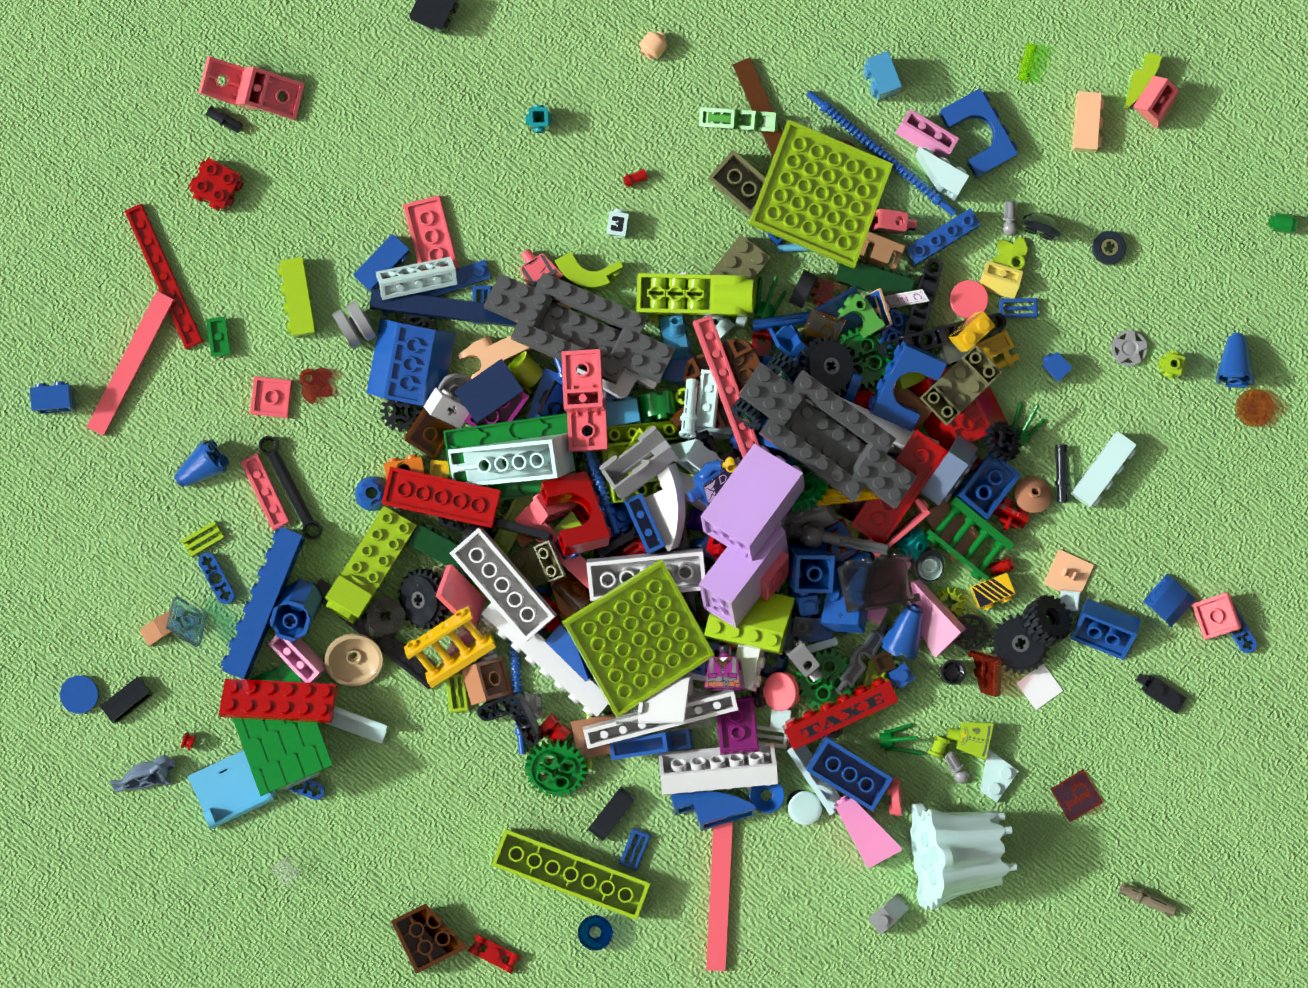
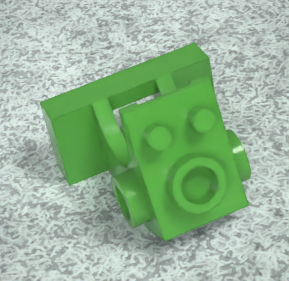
M857 293L853 297L849 295L844 302L846 307H841L838 310L840 313L838 319L848 313H856L862 318L863 327L859 333L863 338L885 326L869 301Z

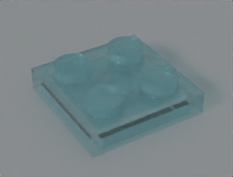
M176 596L172 600L166 629L194 647H197L202 641L207 614L181 597Z

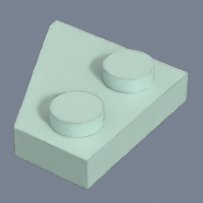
M988 749L980 791L997 802L1019 771Z

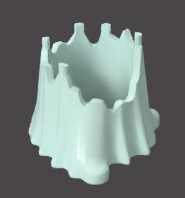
M922 803L912 804L910 848L914 856V870L919 880L917 898L921 907L924 906L925 910H935L960 895L1003 885L1002 877L1009 871L1017 870L1016 863L1008 864L1001 861V856L1005 853V847L1000 839L1013 832L1011 826L1003 827L999 825L998 820H1005L1004 813H998L997 810L941 812L934 809L928 810Z

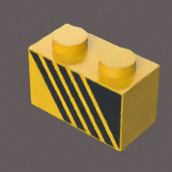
M984 311L975 312L948 338L960 352L969 351L995 325Z
M1007 573L969 587L977 608L983 607V610L994 607L993 603L999 600L1001 603L1012 600L1011 596L1015 594Z

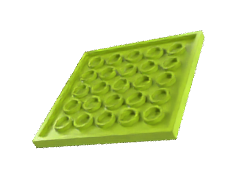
M788 120L748 224L841 264L855 268L893 164Z
M661 559L562 621L617 718L637 706L639 702L645 701L703 664L710 657L715 656L664 561Z

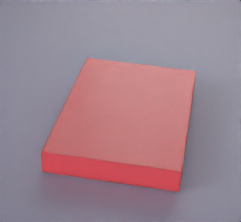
M452 564L447 565L436 597L454 615L458 610L469 606L473 616L470 621L476 627L486 598Z

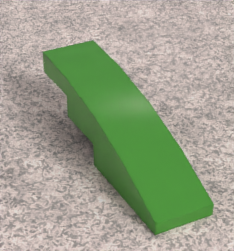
M700 107L699 127L778 132L779 113Z

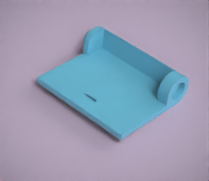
M244 750L187 776L201 804L205 820L210 829L274 801V796L277 795L276 791L260 796Z

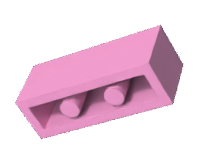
M909 109L895 132L917 147H927L934 152V156L946 159L959 139Z
M275 635L268 643L305 683H313L326 671L325 663L301 638L291 642L278 638Z

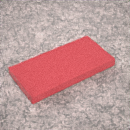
M440 195L403 204L418 263L451 257L455 270L459 269Z

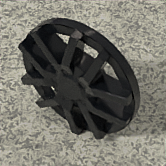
M973 614L961 616L958 620H963L966 624V630L962 633L963 638L960 640L956 639L955 643L965 650L980 648L988 637V627L985 621ZM965 618H972L970 624H968ZM975 618L979 620V623L976 625V627L972 625ZM981 623L984 626V630H978ZM978 632L985 633L984 638L978 637ZM975 638L982 640V642L976 645ZM966 639V647L959 642ZM969 640H973L974 647H969Z

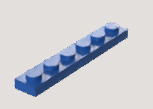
M484 259L456 269L457 285L414 294L440 297L490 279L491 275ZM382 311L383 316L394 313Z

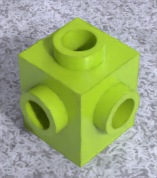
M1170 350V353L1166 352L1163 356H1160L1158 367H1160L1159 373L1164 374L1163 377L1178 378L1181 376V373H1185L1187 363L1184 362L1185 357L1181 356V353ZM1171 361L1177 362L1176 367L1171 366Z

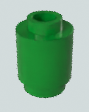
M1274 212L1273 216L1270 215L1268 227H1271V231L1290 234L1296 231L1298 218L1293 217L1291 214Z

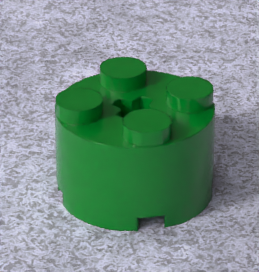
M663 391V394L652 392L637 398L641 423L661 422L667 419L670 421L673 414L678 411L674 391Z

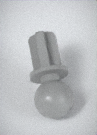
M1011 200L1005 201L1004 216L1002 217L1003 220H1006L1002 229L1008 236L1014 235L1018 230L1017 224L1014 222V220L1018 219L1016 216V202Z
M955 752L946 753L945 760L950 767V772L954 773V779L960 784L966 783L969 780V772L963 769V762L959 761Z

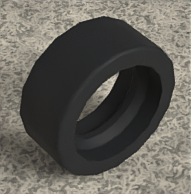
M803 270L789 303L803 308L817 279V275Z

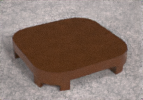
M731 339L722 345L739 391H741L757 366L761 363V360L751 343L746 340ZM704 353L687 361L684 375H682L684 383H686L687 379L699 381L696 406L698 403L701 369L710 370ZM719 396L715 428L723 429L731 425Z

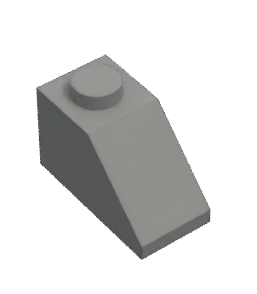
M896 893L867 919L882 934L909 908Z

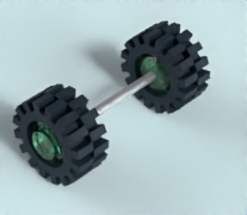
M777 352L766 365V367L791 385L802 371V367L798 366L799 363L794 361V358H790L788 354L784 355L783 352ZM741 397L731 408L733 410L732 414H735L734 417L738 418L739 422L744 423V426H748L749 429L758 430L768 418Z

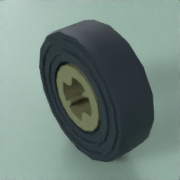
M1104 231L1098 234L1092 244L1094 257L1105 265H1113L1121 261L1127 249L1124 238L1114 231ZM1106 243L1114 246L1112 253L1105 251Z

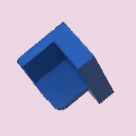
M792 324L790 326L784 325L778 332L772 327L768 329L776 346L785 354H788L790 358H795L806 347L798 329Z

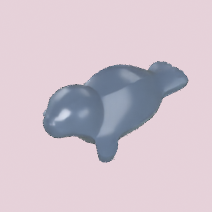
M161 755L154 761L136 764L129 769L121 780H111L109 782L115 792L139 790L154 785H170L171 780L167 775L175 768L176 761L167 755Z

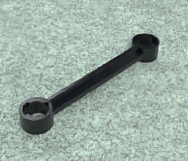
M272 436L263 437L259 441V449L268 456L303 524V535L309 540L319 539L323 533L322 526L313 520L278 452V441ZM265 440L275 443V449L272 452L262 449V443ZM309 524L319 528L317 536L312 537L306 534V527Z

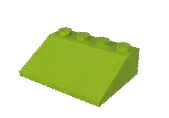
M773 594L766 602L760 596L736 628L710 613L704 636L713 640L782 655L795 598Z

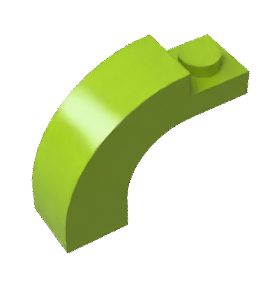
M572 252L555 260V264L563 277L571 284L584 289L607 287L610 285L608 277L615 278L623 270L620 260L599 271L585 270L577 263Z

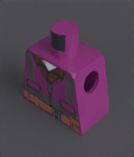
M720 646V657H710L704 688L708 690H745L741 659L731 657V646Z

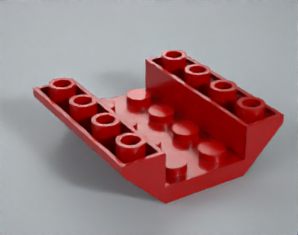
M952 367L944 370L941 377L945 375ZM929 377L910 387L909 390L918 397H921L937 380ZM988 386L947 426L933 412L923 425L930 438L939 441V445L949 450L958 436L972 443L987 434L985 429L989 427V424L998 420L1002 422L1007 420L990 386Z

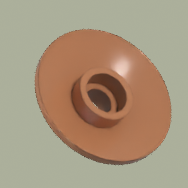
M1026 477L1016 485L1014 498L1018 506L1024 511L1040 513L1050 505L1052 493L1050 487L1043 480L1036 477ZM1032 490L1036 491L1038 495H1034Z

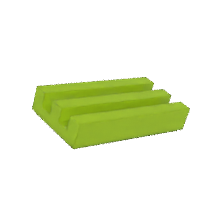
M213 521L181 541L189 555L193 557L225 537L216 522ZM212 527L215 528L213 531L209 532L208 534L204 535L198 540L192 542L191 544H188V541L192 540L198 535L204 533ZM218 533V537L192 551V547Z
M456 673L446 679L450 713L469 711L467 689L462 673ZM458 677H461L465 706L461 708ZM450 678H454L457 708L455 709L453 708Z

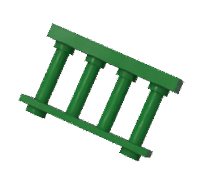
M951 497L947 502L951 506V510L934 532L925 530L926 539L933 545L938 544L963 564L972 572L970 575L977 581H987L989 577L984 574L985 570L1000 551H1010L1015 544L959 498ZM956 515H963L966 518L964 520L965 523L949 544H947L940 538V535ZM976 526L980 529V535L962 556L954 548L968 530ZM991 538L995 542V546L980 566L976 568L969 560L986 539Z

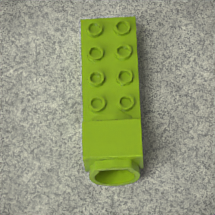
M638 273L636 312L640 314L749 317V313H754L755 280L750 279L748 276Z
M383 506L343 572L338 576L325 598L328 602L325 607L350 623L354 624L356 619L360 620L407 546L417 525Z

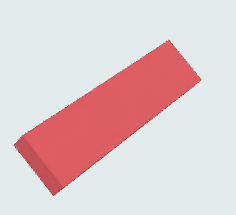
M257 453L240 461L272 530L274 531L291 523L259 454Z

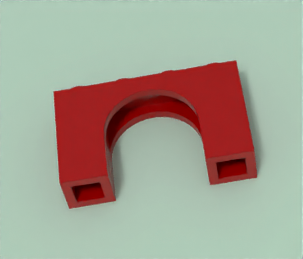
M586 471L545 480L541 483L540 491L546 507L565 502H574L583 506L590 517L581 526L559 532L558 541L564 556L608 546L609 540L612 538L611 529L605 524V513L599 507L598 494H594L593 480L591 477H588Z

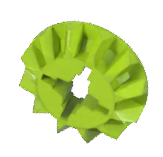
M942 588L935 596L941 602H944L949 594L951 600L957 601L950 608V612L957 616L964 607L965 601L962 593L956 588Z

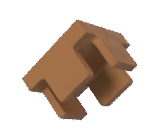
M869 232L859 257L862 258L867 246H870L866 261L884 267L885 263H889L891 255L895 257L890 269L894 270L905 246Z

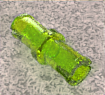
M1033 43L1025 44L1023 58L1019 62L1021 66L1016 79L1018 81L1029 82L1031 69L1035 65L1033 61L1038 45Z

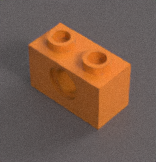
M418 454L406 456L407 459L399 460V457L387 459L388 463H384L386 480L390 467L400 469L401 466L408 465L410 471L425 474L423 458L418 457Z

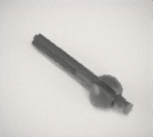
M808 522L804 527H798L791 523L789 529L790 538H801L802 543L809 548H817L823 543L884 555L888 554L889 544L826 532L824 526L818 522Z

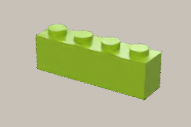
M297 257L280 260V266H277L279 277L283 278V285H280L282 296H286L287 303L283 305L285 315L289 314L290 322H287L288 333H292L294 338L317 334L304 258Z

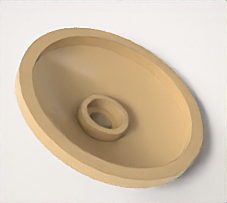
M347 634L337 638L330 644L325 654V667L328 674L333 680L345 686H361L371 682L379 674L383 664V656L378 644L370 637L362 634Z

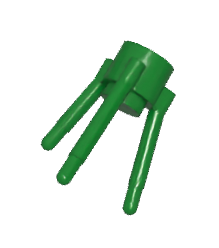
M777 275L773 279L766 302L762 301L761 304L762 277H759L755 315L758 317H774L777 308L787 293L784 290L772 308L773 305L770 304L778 280Z
M1022 402L1018 404L1013 422V430H1018L1016 435L1021 437L1018 443L1024 446L1025 442H1029L1045 421L1041 419L1030 433L1027 431L1040 407L1039 404H1036L1024 427L1016 429Z
M912 723L879 733L880 748H885L886 751L924 755L923 751L893 747L896 746V742L919 739L918 736L895 737V734H892L912 727Z

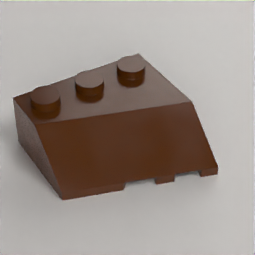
M423 904L390 920L416 974L468 948L427 904Z

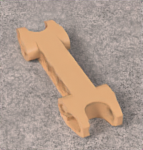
M561 302L557 303L558 305H561V306H563V307H565V308H568V309H570V310L573 309V307H570V306H568V305H566V304H563V303H561ZM487 336L472 343L468 348L460 352L458 356L460 360L476 357L481 361L480 370L469 377L471 380L501 358L505 362L516 357L519 353L529 351L532 348L511 340V336L494 344L490 336Z

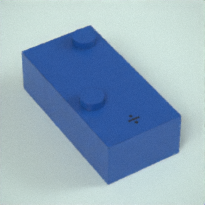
M840 552L839 554H834V555H835V557H839L840 555H842V554H844V553H846V552ZM853 552L835 563L833 593H826L821 624L827 631L865 632L871 593L863 594L855 591H872L877 561L871 553Z
M827 736L824 737L805 768L809 773L871 811L875 809L893 780L891 775Z

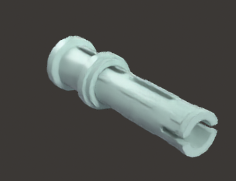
M696 379L686 380L684 412L680 416L682 426L681 431H679V436L683 438L696 437L695 422L698 421V417L695 414L699 383Z

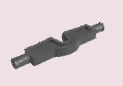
M882 622L877 630H872L865 642L853 650L849 659V665L840 677L842 682L835 690L838 694L843 695L846 688L853 686L860 675L866 670V665L862 662L861 655L868 659L876 655L884 638L883 634L889 627L886 622Z

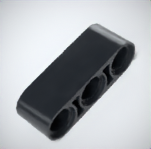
M621 785L588 828V831L601 841H604L637 797Z

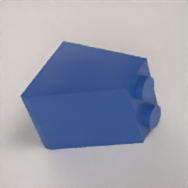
M788 543L789 575L786 578V582L794 593H833L835 555L819 548H809L803 543Z

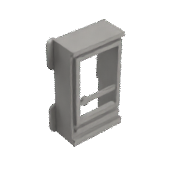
M655 426L638 437L639 442L619 457L616 455L612 456L599 467L623 502L625 497L627 498L663 471L667 465L669 466L671 462L679 460ZM652 454L654 455L651 459L646 460ZM632 470L631 474L619 482L620 478Z

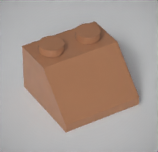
M503 656L461 669L471 705L513 693Z

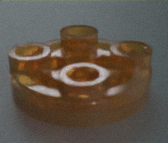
M1256 388L1243 392L1235 403L1237 418L1248 427H1260L1266 424L1272 418L1275 409L1271 397L1265 391Z

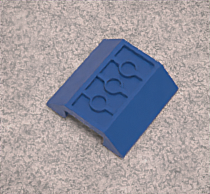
M380 318L366 393L385 399L424 406L435 387L438 388L443 378L448 375L456 333Z

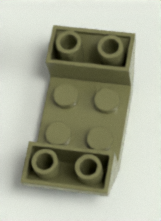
M975 345L926 391L920 399L947 426L1002 371Z
M551 540L541 542L507 556L533 587L566 575Z

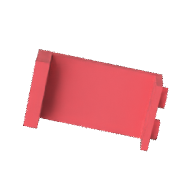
M916 498L912 503L918 512L890 535L885 544H889V548L930 514L927 510L929 506L923 499ZM866 536L863 538L864 540L873 541L871 538ZM869 552L872 554L873 557L878 558L881 555L879 553Z

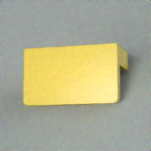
M986 260L979 283L988 292L1012 299L1015 298L1019 289L1023 271Z

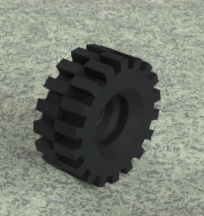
M1054 595L1040 596L1028 604L1023 611L1026 614L1023 616V620L1026 621L1024 627H1028V635L1032 634V639L1034 641L1039 640L1038 644L1040 645L1045 643V646H1053L1068 637L1072 632L1070 629L1073 628V624L1070 622L1073 621V618L1069 617L1071 612L1069 609H1065V606H1067L1065 603H1060L1061 599L1058 597L1054 599ZM1046 615L1051 619L1052 624L1047 620Z

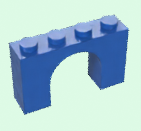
M980 88L941 109L939 112L948 130L971 118L983 120L991 128L993 134L991 146L967 161L976 179L1010 161L1018 154L1016 152L1018 151L1017 145L1014 141H1010L1007 136L1009 132L1004 124L1001 125L998 120L999 114L997 110L991 108L988 103L990 101L989 96L985 91L982 92Z
M902 341L901 345H898L894 351L895 356L892 362L887 364L886 374L883 379L879 380L875 395L870 397L868 409L871 414L912 432L920 417V413L917 409L894 398L893 389L896 381L908 372H918L938 381L947 363L941 357Z

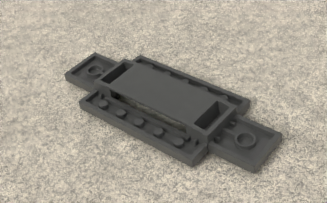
M544 272L535 288L500 273L484 304V309L517 322L511 335V340L562 361L563 351L600 349L602 379L615 385L625 369L660 384L676 349L641 334L648 321L647 316ZM552 299L622 328V331L552 302ZM581 365L578 367V369L587 372V366Z
M760 363L738 394V396L768 417V421L759 433L761 436L852 502L857 499L865 487L895 509L917 478L916 475L886 454L896 440L893 435L804 370L799 373L791 385ZM805 399H808L810 402H812L813 404H815L817 407H819L821 410H823L824 412H826L828 415H830L832 418H834L835 420H837L839 423H841L843 426H845L846 428H848L850 431H852L854 434H856L858 437H860L861 439H863V440H864L865 442H867L868 444H867V445L864 444L862 441H860V440L857 439L855 436H853L851 433H849L848 431H846L844 428H842V427H841L840 425H838L836 422H834L833 420H831V419H830L829 417H827L825 414H823V413L820 412L818 409H816L814 406H812V405L809 404L807 401H805Z

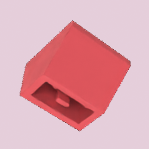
M1153 76L1133 108L1153 127L1158 129L1178 99L1179 89L1169 79Z

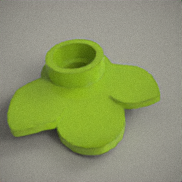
M1018 237L1013 244L1000 239L997 244L999 255L995 256L992 261L1022 271L1026 266L1025 255L1028 251L1024 239ZM1018 260L1020 265L1014 266L1013 261Z

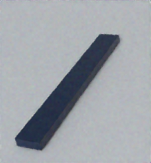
M371 290L369 305L371 310L516 327L517 325L515 321L484 309L485 303L415 294L382 300L380 290Z

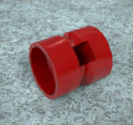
M553 713L540 725L543 738H547L548 744L549 739L556 743L558 738L561 743L571 733V730L565 724H559L560 720Z

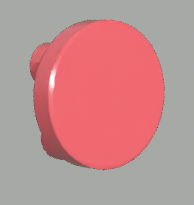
M962 281L953 288L950 294V306L956 315L968 319L975 312L985 311L988 305L987 291L976 281Z
M777 672L771 674L766 679L763 694L771 708L777 711L791 709L795 704L799 703V687L793 674Z
M900 777L893 778L887 788L888 796L892 797L891 803H889L890 815L903 816L902 783Z

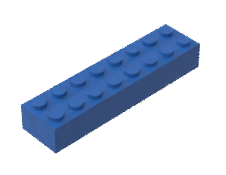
M280 527L279 530L276 529L272 538L275 541L273 547H269L265 555L267 559L265 566L262 565L258 572L259 581L257 584L254 583L250 594L253 596L250 602L247 601L244 606L243 620L240 619L237 623V635L235 638L232 637L228 648H230V652L222 660V671L241 679H249L269 630L273 609L276 607L288 583L306 539L305 536Z

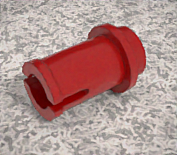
M644 168L629 175L625 174L622 177L626 188H633V185L648 180Z
M1006 557L1005 560L990 564L989 568L991 575L994 576L1005 571L1011 572L1014 566L1011 558L1007 559Z

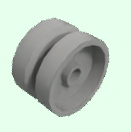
M353 301L347 305V310L351 315L350 318L341 309L332 315L350 346L355 350L362 346L358 333L361 332L364 339L368 342L377 336L364 310H361L357 302Z

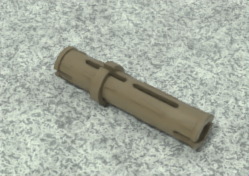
M1124 882L1121 884L1118 892L1133 899L1135 903L1140 902L1170 917L1174 915L1177 908L1176 905L1144 892V889H1137Z

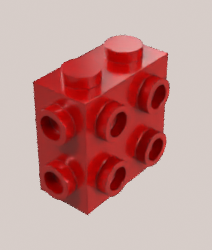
M207 158L206 161L203 160L198 168L199 174L197 177H193L189 184V191L193 194L192 198L201 203L203 200L209 202V207L218 212L220 209L226 211L227 208L232 206L235 200L233 196L236 191L239 192L244 184L242 181L243 177L210 158Z

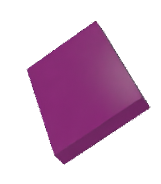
M753 696L735 698L738 707L737 711L716 716L720 755L759 752Z

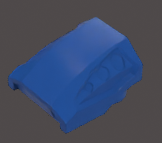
M1166 574L1142 602L1153 609V612H1156L1172 628L1196 599L1171 576Z

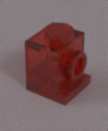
M817 277L815 283L819 285H814L811 296L814 297L812 305L819 307L830 300L835 283Z

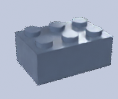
M958 436L920 493L937 505H940L943 500L947 501L953 490L957 488L963 479V476L972 467L977 458L975 453L978 448L961 436Z

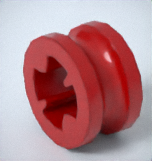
M186 732L181 748L186 747L191 751L196 735H190L189 732Z

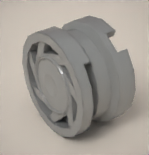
M537 691L531 695L525 692V699L534 716L542 718L541 692Z

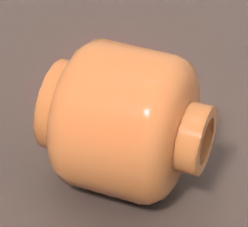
M659 31L657 33L648 32L640 42V52L650 60L660 58L668 47L665 41L666 36Z

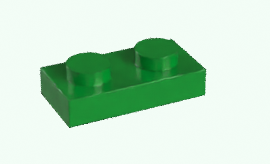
M226 317L206 319L211 357L231 355Z

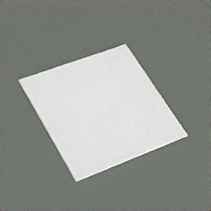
M1044 664L1016 683L1035 710L1063 691Z

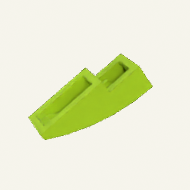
M1147 52L1142 69H1135L1133 71L1124 109H1129L1139 99L1152 77L1156 75L1162 56Z

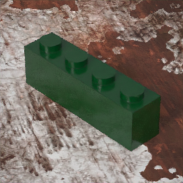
M857 262L855 268L839 263L834 280L836 283L849 287L855 286L857 289L869 293L881 288L883 296L912 291L915 279H911L912 276L909 274H894L892 269L882 267V270L874 268L875 265L869 262H864V264Z
M425 523L424 526L418 524L407 544L446 566L452 564L461 574L469 577L450 554L461 542L458 541L455 544L450 541L452 537L442 532L440 535L434 533L435 528Z

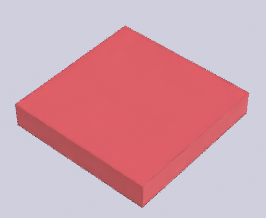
M254 376L250 415L289 419L293 381Z
M782 552L760 579L761 599L766 602L789 575V556L787 553Z
M1229 592L1192 604L1204 640L1242 628Z

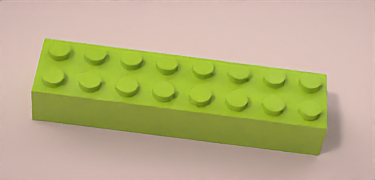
M507 828L504 830L491 865L635 920L639 916L650 886V882Z

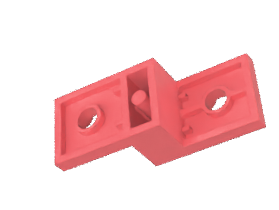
M208 56L198 94L248 110L259 109L290 120H296L305 83L260 68H244ZM220 75H222L225 78V84L223 86L219 85L218 83V77ZM280 91L285 93V100L283 102L278 99Z
M601 350L563 351L564 410L567 412L569 452L608 450L606 392L603 390ZM581 365L587 366V372L584 375L577 374V368ZM588 426L592 427V435L584 436L583 429Z

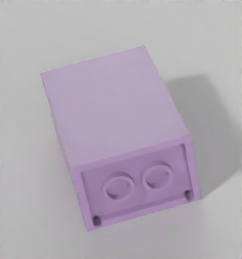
M753 444L701 515L703 532L750 561H753L805 489L802 470L795 465L787 464L782 457L772 455L764 446L759 447Z
M778 525L753 561H750L729 547L724 550L699 583L705 610L735 628L739 625L761 596L760 579L782 552L787 553L789 556L786 533L781 526Z

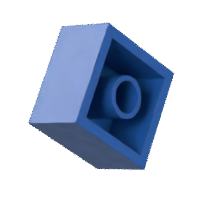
M65 381L54 382V386L38 383L35 384V387L30 388L31 411L37 414L76 411L75 388L70 386L69 383Z

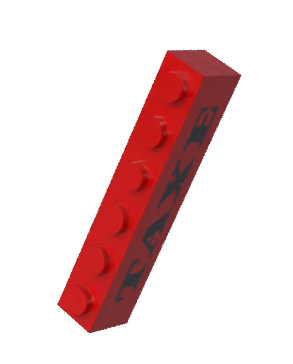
M883 677L877 678L872 681L873 684L867 687L862 685L856 688L852 694L848 695V693L840 695L837 701L832 703L830 701L825 702L815 711L808 710L798 719L791 718L787 720L782 728L792 749H798L898 702L890 680L887 678L883 679Z

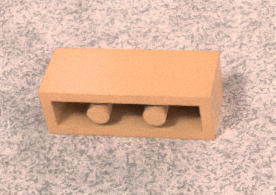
M1079 91L1076 94L1072 151L1095 153L1101 147L1102 137L1098 135L1099 129H1102L1103 117H1100V110L1104 109V99L1101 98L1102 93Z

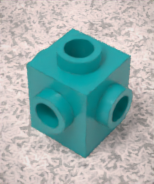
M534 105L533 108H529V114H525L526 125H529L530 131L534 130V133H545V130H549V124H553L552 113H548V107H544V105ZM542 118L543 122L536 123V119Z
M912 528L896 542L899 553L903 557L916 560L930 545L924 531Z

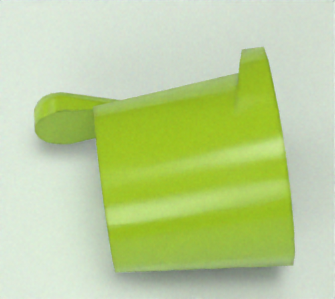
M523 351L509 363L508 368L531 396L534 392L530 387L535 385L541 378L543 369L526 351Z

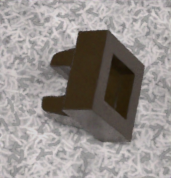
M887 651L871 657L878 675L896 668L891 653Z

